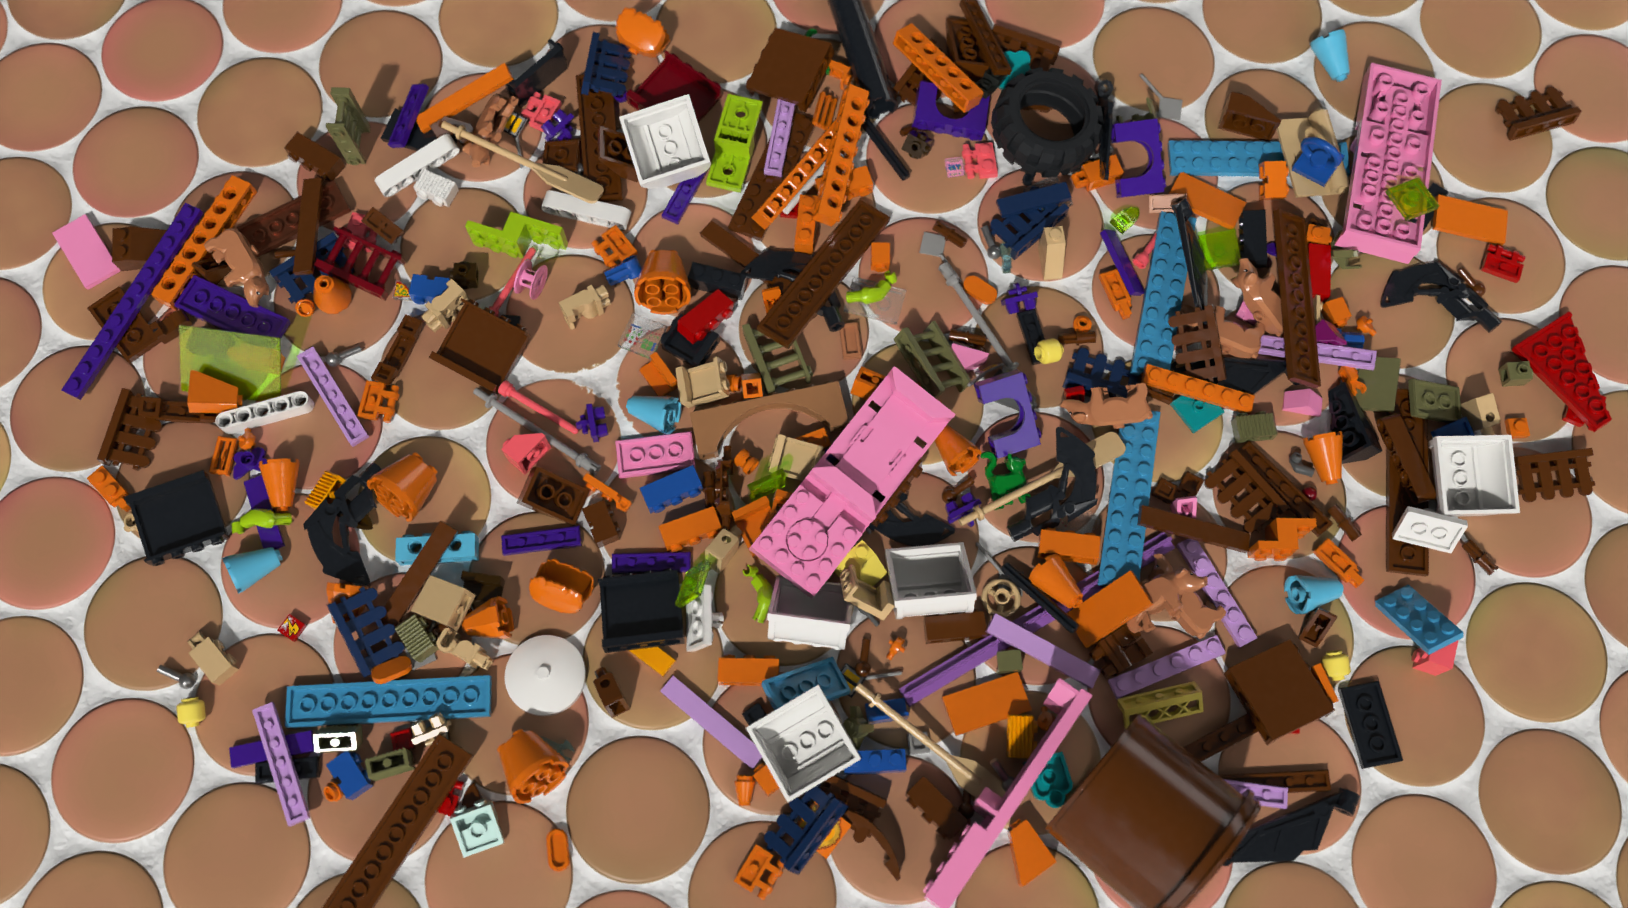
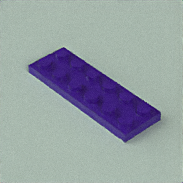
M196 275L192 277L174 304L177 309L183 310L185 313L221 330H225L248 343L268 348L276 347L291 324L289 319L261 306L257 308L251 307L247 299Z

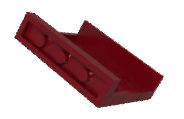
M665 50V59L635 92L630 89L626 93L627 103L639 111L689 94L699 123L722 97L721 86L716 81L708 79L704 73L693 69L689 63L681 61L676 54H671Z

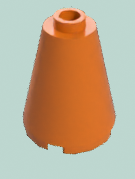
M326 275L320 276L315 280L313 299L321 311L327 314H337L348 308L351 303L352 293L346 282Z
M948 424L934 440L947 471L952 476H957L956 472L961 471L963 474L971 469L979 460L977 458L978 454H982L976 445Z
M1342 431L1337 432V435L1336 432L1314 435L1313 438H1309V441L1308 437L1303 438L1304 446L1321 482L1326 481V485L1338 483V479L1342 478Z
M290 458L269 459L267 464H263L262 461L259 462L260 472L271 507L276 508V512L288 511V508L293 506L300 467L299 459H295V462H290Z
M1058 554L1047 556L1044 558L1046 562L1043 565L1038 563L1029 576L1030 582L1067 608H1077L1083 601V594Z

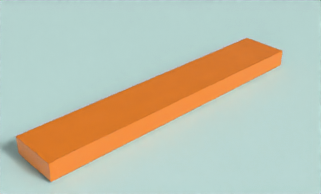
M507 64L499 65L420 113L416 121L421 132H428L431 130L430 124L444 116L451 118L514 80Z

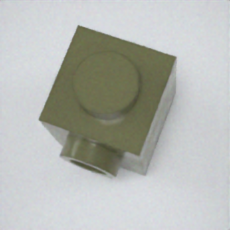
M1529 361L1507 362L1498 369L1502 387L1522 386L1533 379V369L1530 367Z

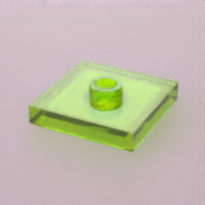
M1419 177L1391 187L1385 192L1406 221L1437 210L1440 206Z
M1235 229L1198 236L1199 244L1205 255L1204 266L1206 271L1240 265L1239 259L1241 258Z
M783 468L747 485L751 502L786 486V475Z
M705 559L686 572L675 603L677 607L682 608L701 596L711 566L710 561Z

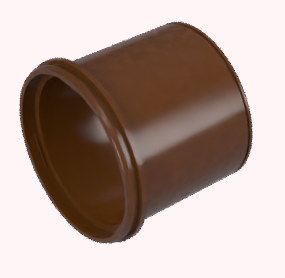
M1139 713L1045 827V830H1049V833L1131 907L1187 908L1214 877L1246 835L1261 810V804L1259 799L1253 798L1254 792L1250 789L1245 790L1243 793L1238 792L1148 719L1141 717L1142 715Z

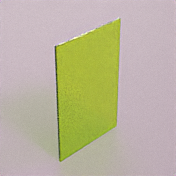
M179 325L181 391L188 392L190 370H196L238 387L239 395H243V399L265 401L281 396V338Z

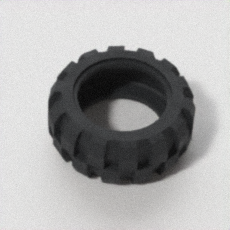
M1041 67L1026 71L1025 75L1023 73L1017 75L1001 91L992 112V134L998 149H1004L1003 157L1011 165L1017 163L1022 167L1020 171L1030 175L1037 172L1041 173L1042 177H1057L1060 172L1062 175H1066L1078 170L1082 164L1089 160L1103 134L1102 125L1104 124L1102 108L1101 106H1096L1098 97L1092 88L1086 89L1083 86L1084 81L1074 74L1072 77L1065 75L1062 69L1050 68L1048 71H1043ZM1032 105L1051 107L1060 112L1069 121L1074 137L1062 141L1042 138L1027 127L1022 119L1020 110Z

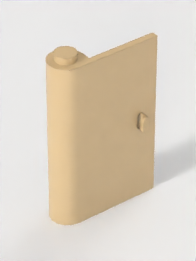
M1323 108L1316 109L1308 118L1281 119V123L1276 131L1286 166L1289 168V176L1295 197L1336 195L1347 192L1350 183L1343 160L1325 187L1292 171L1293 165L1302 154L1300 145L1304 138H1321L1332 144L1340 153L1328 110Z

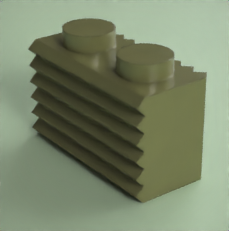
M1266 411L1257 412L1255 415L1241 413L1236 415L1231 422L1235 443L1273 440L1278 435L1274 415Z
M413 614L394 629L412 658L421 663L439 650L436 645L438 638L433 632H429L427 629L429 623L423 616L419 617Z
M362 725L321 726L313 736L315 753L357 751L363 744Z
M404 747L402 750L387 752L386 754L374 756V758L370 757V759L366 758L365 760L368 778L374 781L415 769L412 751Z

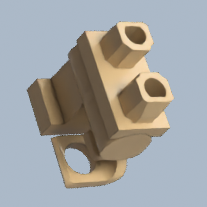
M453 279L446 283L448 286L447 290L440 296L433 298L431 303L425 304L428 310L421 317L433 332L438 331L442 326L445 329L449 328V324L454 322L457 317V311H460L463 306L461 304L462 301H460L461 298L466 301L469 300L465 291Z
M590 285L587 287V290H582L559 302L565 321L570 329H575V316L578 319L581 318V315L587 319H592L597 314L599 316L604 314L603 308L611 304L608 298L609 294L604 285L596 289Z
M450 628L443 630L436 642L439 650L443 653L453 654L474 669H477L478 666L485 670L489 669L493 659L486 655L487 652L476 643L473 645L467 640L460 641L461 635Z

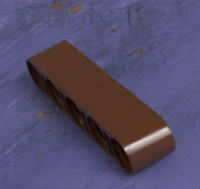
M1395 413L1378 418L1376 422L1378 431L1410 501L1414 505L1434 500L1436 498L1435 489L1402 417Z

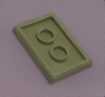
M1376 357L1374 371L1359 369L1357 381L1364 383L1367 390L1362 394L1356 388L1358 393L1355 399L1363 411L1394 413L1401 358Z
M1414 378L1408 380L1410 413L1412 417L1444 423H1451L1462 418L1459 387Z

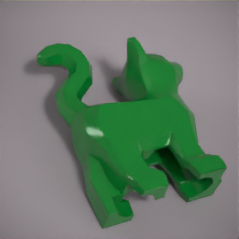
M990 451L982 452L980 457L990 460L985 468V475L991 490L992 502L1026 484V478L1022 471L1026 464L1024 458L1012 457L1011 454H1008V459H1004V462L1010 473L994 475L992 471L997 465L995 454ZM1026 493L1018 497V499L1023 504L1026 503L1025 498H1030L1031 495ZM1013 500L1005 505H1013ZM1002 505V506H1000V507L994 509V511H995V510H999V509H1003V508H1004V505Z

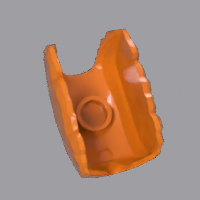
M624 8L621 14L618 15L617 26L615 27L619 42L629 48L628 52L636 56L639 53L650 58L657 57L663 53L670 39L659 20L654 21L651 16H648L646 13L636 12L634 8Z
M555 558L552 560L548 559L546 562L541 563L536 577L530 578L529 591L531 597L542 606L561 613L576 614L582 609L583 603L592 594V590L595 587L593 584L594 577L586 570L581 571L572 564L560 563Z

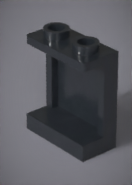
M681 313L679 317L673 319L669 331L663 333L660 340L662 349L692 367L703 365L720 343L719 334L714 331L712 333L708 332L703 340H698L692 344L677 331L678 320L684 316Z

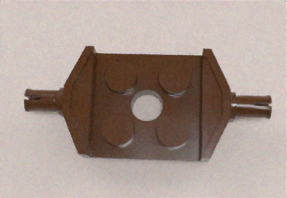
M723 446V457L717 460L718 465L715 467V505L719 512L718 515L722 519V529L729 531L730 519L732 517L731 512L733 511L730 508L729 495L726 487H729V476L727 475H733L734 472L731 458L732 447Z

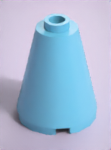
M1343 29L1332 31L1324 38L1322 35L1310 43L1311 49L1331 79L1337 82L1347 79V75L1350 74L1345 31Z
M634 395L628 399L626 408L629 414L668 435L675 430L673 427L674 423H678L680 420L682 405L677 401L679 398Z
M273 547L229 555L223 557L222 560L239 594L281 565L280 561L283 558L278 549L274 551Z
M1303 575L1288 577L1284 585V592L1287 591L1288 598H1285L1286 603L1295 614H1306L1317 607L1336 600L1342 596L1344 590L1342 583L1336 578Z

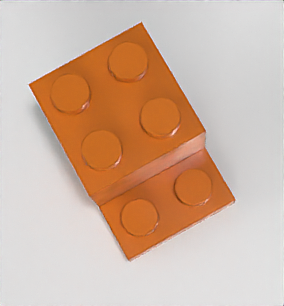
M1316 518L1274 519L1265 527L1266 541H1257L1250 547L1249 552H1247L1248 558H1254L1255 561H1264L1267 558H1274V561H1285L1299 549L1298 539L1304 538L1306 534L1310 533L1317 526Z

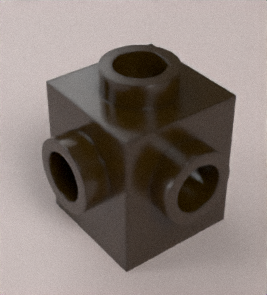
M913 130L908 133L902 150L908 152V155L914 159H921L930 153L932 139L928 138V135L924 132Z
M466 261L454 263L453 270H450V279H453L462 289L478 288L479 270L477 263Z

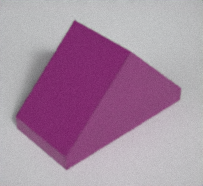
M1322 319L1315 326L1317 342L1347 345L1345 338L1332 323Z

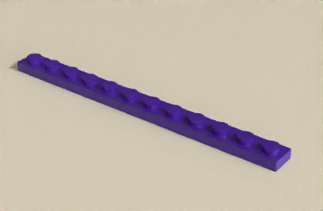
M187 203L183 205L61 389L63 392L79 400L83 398L152 293L154 287L202 217L203 212L200 209Z

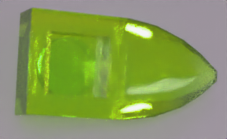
M1125 208L1114 216L1109 223L1123 235L1138 220L1139 208Z

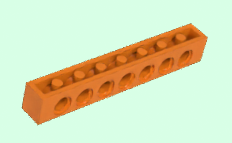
M849 84L842 93L812 215V220L831 227L841 220L843 214L841 208L846 201L845 191L850 184L849 174L854 168L853 158L858 151L856 145L862 135L860 129L865 121L866 115H864V112L870 101L868 99L869 91Z
M836 119L751 217L764 230L772 224L826 160Z
M234 175L226 181L220 194L215 197L213 204L205 212L203 219L196 225L190 238L185 241L183 248L175 256L171 266L164 272L162 279L154 287L151 295L159 303L176 311L178 310L174 304L194 275L201 276L191 266L192 263L213 257L214 251L209 253L204 246L205 242L211 238L218 237L224 230L235 226L257 193L251 183Z

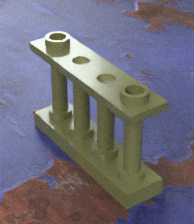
M331 87L330 94L337 104L335 123H326V128L348 164H366V160L359 148L361 134L370 133L371 126L350 88Z
M932 321L923 333L913 335L907 327L903 328L894 338L895 343L920 385L934 398L937 399L946 390L945 388L956 386L958 391L962 393L968 387L967 384L971 379L936 321ZM928 339L932 348L922 350L917 342ZM937 355L942 363L931 366L926 357ZM946 370L951 379L941 382L936 373Z
M749 323L742 325L743 335L758 373L760 372L767 396L775 392L777 386L801 377L805 378L807 384L811 383V376H813L810 365L806 366L796 340L791 345L794 354L771 362H764L762 357L764 353L784 346L777 342L764 346L758 345L756 339L764 334L755 330V328L751 329ZM798 360L801 370L776 379L770 377L769 372H771V369Z

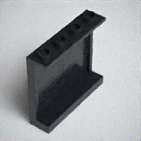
M204 470L124 497L126 504L131 507L145 551L146 559H144V562L149 565H162L165 563V560L182 558L185 556V553L202 551L205 549V546L211 544L213 546L219 545L229 538L209 474Z
M667 568L661 572L644 571L642 574L635 575L633 573H626L618 577L607 575L598 579L603 629L602 648L605 653L685 644L677 570Z

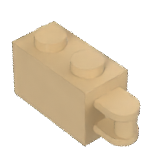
M198 632L187 641L192 647L188 654L212 683L220 686L239 670L235 665L237 663L236 659L230 653H225L223 650L225 646L220 640H214L210 637L205 638L202 633Z

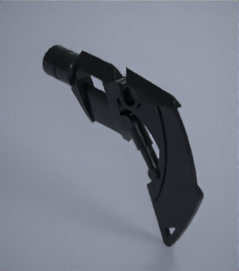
M768 249L750 262L741 271V274H745L746 278L773 281L775 277H782L793 282L798 275L789 274L784 271L792 269L801 273L815 254L809 255L799 252L773 251ZM834 291L828 298L830 307L822 306L817 312V315L824 317L831 332L839 331L845 326L839 312L841 304Z
M1437 260L1434 263L1421 264L1402 271H1394L1388 280L1380 303L1382 308L1413 302L1414 296L1417 295L1436 296V302L1442 304L1456 318V321L1476 320L1488 333H1491L1502 323L1488 308V304L1472 288H1466V285L1463 284L1465 282L1463 278L1444 263ZM1424 283L1442 286V288L1419 289L1418 287ZM1467 298L1480 311H1473L1461 299Z
M1062 427L1056 428V461L1063 463L1058 488L1050 485L1048 489L1030 498H1025L1023 519L1006 527L1013 542L1032 533L1039 536L1041 529L1057 527L1060 523V518H1064L1066 515L1069 523L1097 505L1098 498L1095 499L1096 472L1093 461L1095 452L1083 441ZM1063 432L1068 437H1060V433ZM1070 470L1075 476L1074 486L1068 498L1060 505L1059 500L1065 498ZM1051 510L1050 519L1035 527L1032 526L1031 519Z
M374 462L358 477L352 475L334 492L335 499L331 504H328L325 498L303 524L304 531L306 529L308 531L312 548L323 566V573L340 580L361 585H369L370 579L359 551H350L349 527L356 528L358 526L357 523L373 508H377L372 490L367 486V480L382 470ZM360 483L364 489L347 505L345 495ZM339 512L343 515L338 521L342 547L334 543L332 533L333 524ZM364 576L365 580L362 581L355 578Z
M904 492L899 497L900 502L895 508L912 521L902 522L889 510V516L883 524L880 523L877 527L871 523L869 524V528L873 532L875 529L884 536L911 547L933 545L955 533L954 527L928 514L919 518L902 503L908 499V495ZM945 529L949 530L948 533L942 535Z

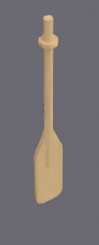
M443 121L441 124V128L456 134L455 137L457 139L465 138L531 168L548 185L587 203H596L603 194L604 188L600 184L561 166L535 163L467 132L466 127L463 125L456 127L446 121Z
M1108 432L1086 443L1095 452L1093 458L1095 469L1122 456L1126 450L1125 444L1115 432ZM1059 463L1052 472L981 508L978 505L974 506L973 512L958 519L959 524L963 526L975 519L982 521L984 520V515L1055 478H1061L1063 463ZM1069 470L1068 477H1075L1073 473Z
M861 683L855 687L857 692L870 701L868 706L871 708L874 705L945 760L958 785L977 799L985 787L1001 798L1006 792L1002 788V782L979 763L950 755L880 699L881 694L879 692L873 694Z

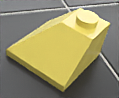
M863 540L848 552L834 570V573L840 578L842 571L852 564L855 566L857 579L871 586L877 584L888 574L877 555Z

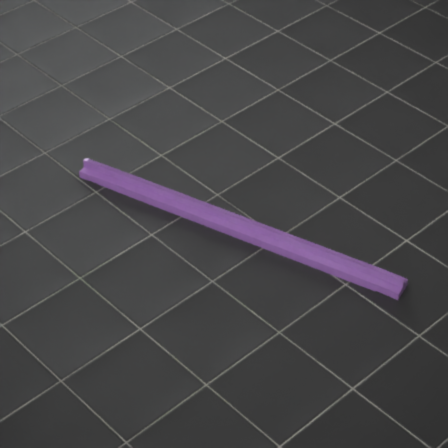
M1162 532L1144 543L1141 569L1155 561L1154 554L1165 555L1175 549L1171 542V536L1168 537L1165 532ZM1099 570L1077 583L1083 594L1082 602L1106 587L1097 585ZM1051 598V600L1057 606H1059L1065 613H1068L1069 611L1074 609L1067 608L1054 598ZM1039 605L1012 622L1034 633L1056 619ZM990 634L901 687L899 691L910 707L993 658L998 651L1008 649L1011 645Z

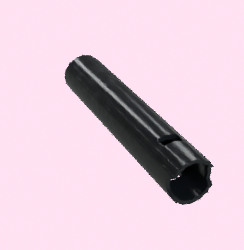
M827 0L849 66L851 67L857 87L869 91L868 99L870 101L865 109L866 116L870 119H879L880 114L888 111L893 113L898 107V102L891 82L888 81V73L863 1Z

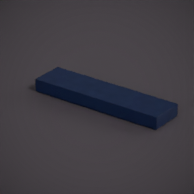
M1063 182L997 199L996 204L1001 218L1070 201L1072 197L1067 183Z

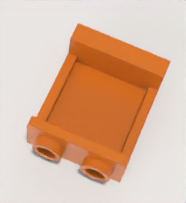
M767 496L731 512L736 526L742 531L741 536L748 550L767 527L772 509ZM749 550L752 558L755 557L756 555Z

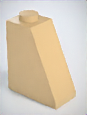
M1063 226L1047 227L1043 230L1038 245V253L1044 281L1062 279L1066 246Z

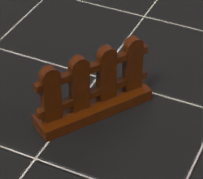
M994 24L992 32L1001 48L1014 53L1021 50L1026 51L1030 55V68L1034 59L1040 61L1038 68L1042 67L1043 71H1048L1050 65L1054 66L1059 55L1060 46Z
M932 38L930 39V41L934 45H936L937 41H935ZM912 63L893 87L896 98L901 96V101L905 102L906 100L915 106L917 93L913 90L915 88L918 89L920 81H928L923 78L924 74L922 72L919 75L916 73L919 69ZM938 88L936 100L941 96V91Z
M1548 87L1544 96L1538 91L1531 92L1529 100L1518 95L1514 98L1511 105L1506 100H1500L1496 109V113L1501 114L1506 121L1504 124L1506 128H1511L1507 134L1510 141L1574 124L1582 111L1578 106L1573 108L1571 104L1567 105L1562 98V91H1558L1554 87ZM1546 101H1549L1554 109H1551ZM1530 105H1533L1538 113L1535 114ZM1517 109L1522 117L1519 118L1514 110Z
M1214 304L1204 306L1205 310H1200V307H1196L1195 312L1181 314V311H1176V315L1169 318L1168 324L1171 327H1178L1179 334L1172 337V343L1175 346H1182L1183 352L1178 353L1175 357V361L1178 364H1185L1186 371L1180 374L1200 380L1208 379V382H1213L1214 377H1218V381L1226 380L1227 374ZM1204 321H1207V324H1208V328H1207V329H1204V326H1203V322H1204ZM1198 323L1199 330L1184 333V325ZM1206 340H1211L1212 347H1207ZM1201 342L1202 349L1188 351L1187 344ZM1214 358L1215 366H1211L1210 359ZM1205 360L1206 367L1191 370V362Z
M121 389L97 457L101 464L110 466L113 461L112 464L114 466H119V463L132 465V469L139 471L140 467L147 468L150 466L151 461L147 456H144L146 450L156 448L157 443L150 436L152 432H160L163 429V425L156 419L137 416L140 397H143L142 394L137 393L135 396L130 389ZM132 427L145 430L144 436L130 433ZM125 446L139 448L138 454L124 451Z
M1586 448L1514 457L1515 466H1517L1516 475L1519 477L1521 490H1518V495H1522L1523 500L1528 503L1536 500V493H1541V497L1544 500H1551L1555 497V491L1559 490L1563 498L1572 497L1574 488H1578V492L1582 496L1590 495L1593 491L1592 486H1595V481H1591L1588 467L1592 465L1591 462H1587L1586 457L1594 455L1593 449ZM1572 459L1573 464H1569L1568 460ZM1549 462H1554V466H1550ZM1531 464H1535L1536 468H1531ZM1570 469H1574L1577 483L1572 484ZM1551 471H1556L1558 482L1556 486L1553 484ZM1533 473H1537L1539 488H1535Z
M1235 449L1228 456L1229 461L1224 459L1221 461L1223 465L1213 474L1211 471L1206 474L1208 478L1204 481V486L1207 489L1217 487L1221 491L1217 496L1219 503L1225 504L1230 501L1234 507L1231 509L1230 515L1235 519L1243 516L1247 520L1243 526L1245 532L1253 533L1256 530L1259 533L1263 530L1260 527L1270 518L1276 519L1278 517L1276 513L1281 515L1289 506L1240 452ZM1232 474L1236 480L1225 488L1221 482ZM1250 483L1256 488L1255 490L1249 485ZM1245 489L1249 495L1238 502L1234 496ZM1263 498L1267 500L1268 505L1262 500ZM1258 503L1263 509L1251 517L1247 511Z
M833 775L825 780L830 783L829 788L824 785L819 787L827 795L832 793L836 796L835 798L844 801L849 806V809L854 811L856 808L863 810L862 815L872 822L875 817H880L881 813L878 812L879 807L884 809L887 799L837 775ZM842 789L849 792L848 797L840 794ZM811 798L807 805L810 807L814 800ZM860 798L868 801L866 806L859 803ZM845 813L842 815L848 822L851 821ZM851 823L850 829L855 831L853 838L857 843H862L866 836L871 838L872 834L865 825L857 830L854 824Z

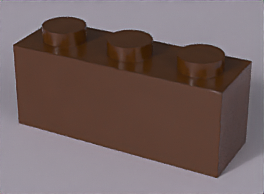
M299 132L284 147L288 153L287 157L294 163L298 161L306 170H313L323 180H335L345 168L339 156Z
M974 609L972 613L955 612L947 613V615H927L928 617H924L923 620L926 644L984 639L987 636V632H985L984 611L979 612L978 609Z
M925 776L905 795L907 797L906 802L913 809L917 807L922 812L921 817L928 824L932 822L937 827L936 832L944 840L946 838L951 840L968 822Z

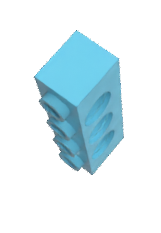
M462 531L461 534H457L438 563L479 561V537L472 531ZM425 533L418 537L407 534L403 535L402 538H396L395 561L400 566L412 565L420 551L414 552L415 547L422 545L423 548L431 533ZM456 543H461L459 549L453 550Z

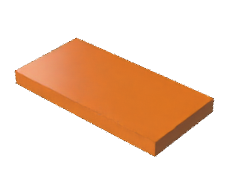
M1180 172L1169 194L1187 193V201L1195 214L1231 231L1247 203L1184 172Z
M1438 194L1435 198L1432 229L1502 246L1506 243L1508 210Z
M1130 570L1066 614L1078 623L1079 628L1076 630V633L1084 647L1088 648L1154 604L1134 572Z
M1018 672L942 697L955 736L1006 720L1008 714L1020 715L1032 710Z

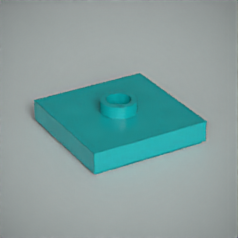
M1185 396L1178 397L1170 404L1193 434L1224 414V410L1219 406Z

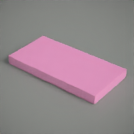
M86 214L52 233L87 290L121 271L112 262L111 253Z
M691 431L615 441L620 479L677 472L692 465L696 469Z

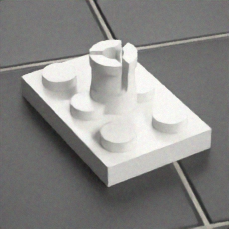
M1407 506L1392 533V539L1452 553L1468 527L1467 520L1435 513L1430 508L1422 510Z
M704 584L686 593V646L689 652H695L712 645L714 637L712 627L721 628L723 623L718 621L724 622L722 612L711 611V602L713 600L711 585Z

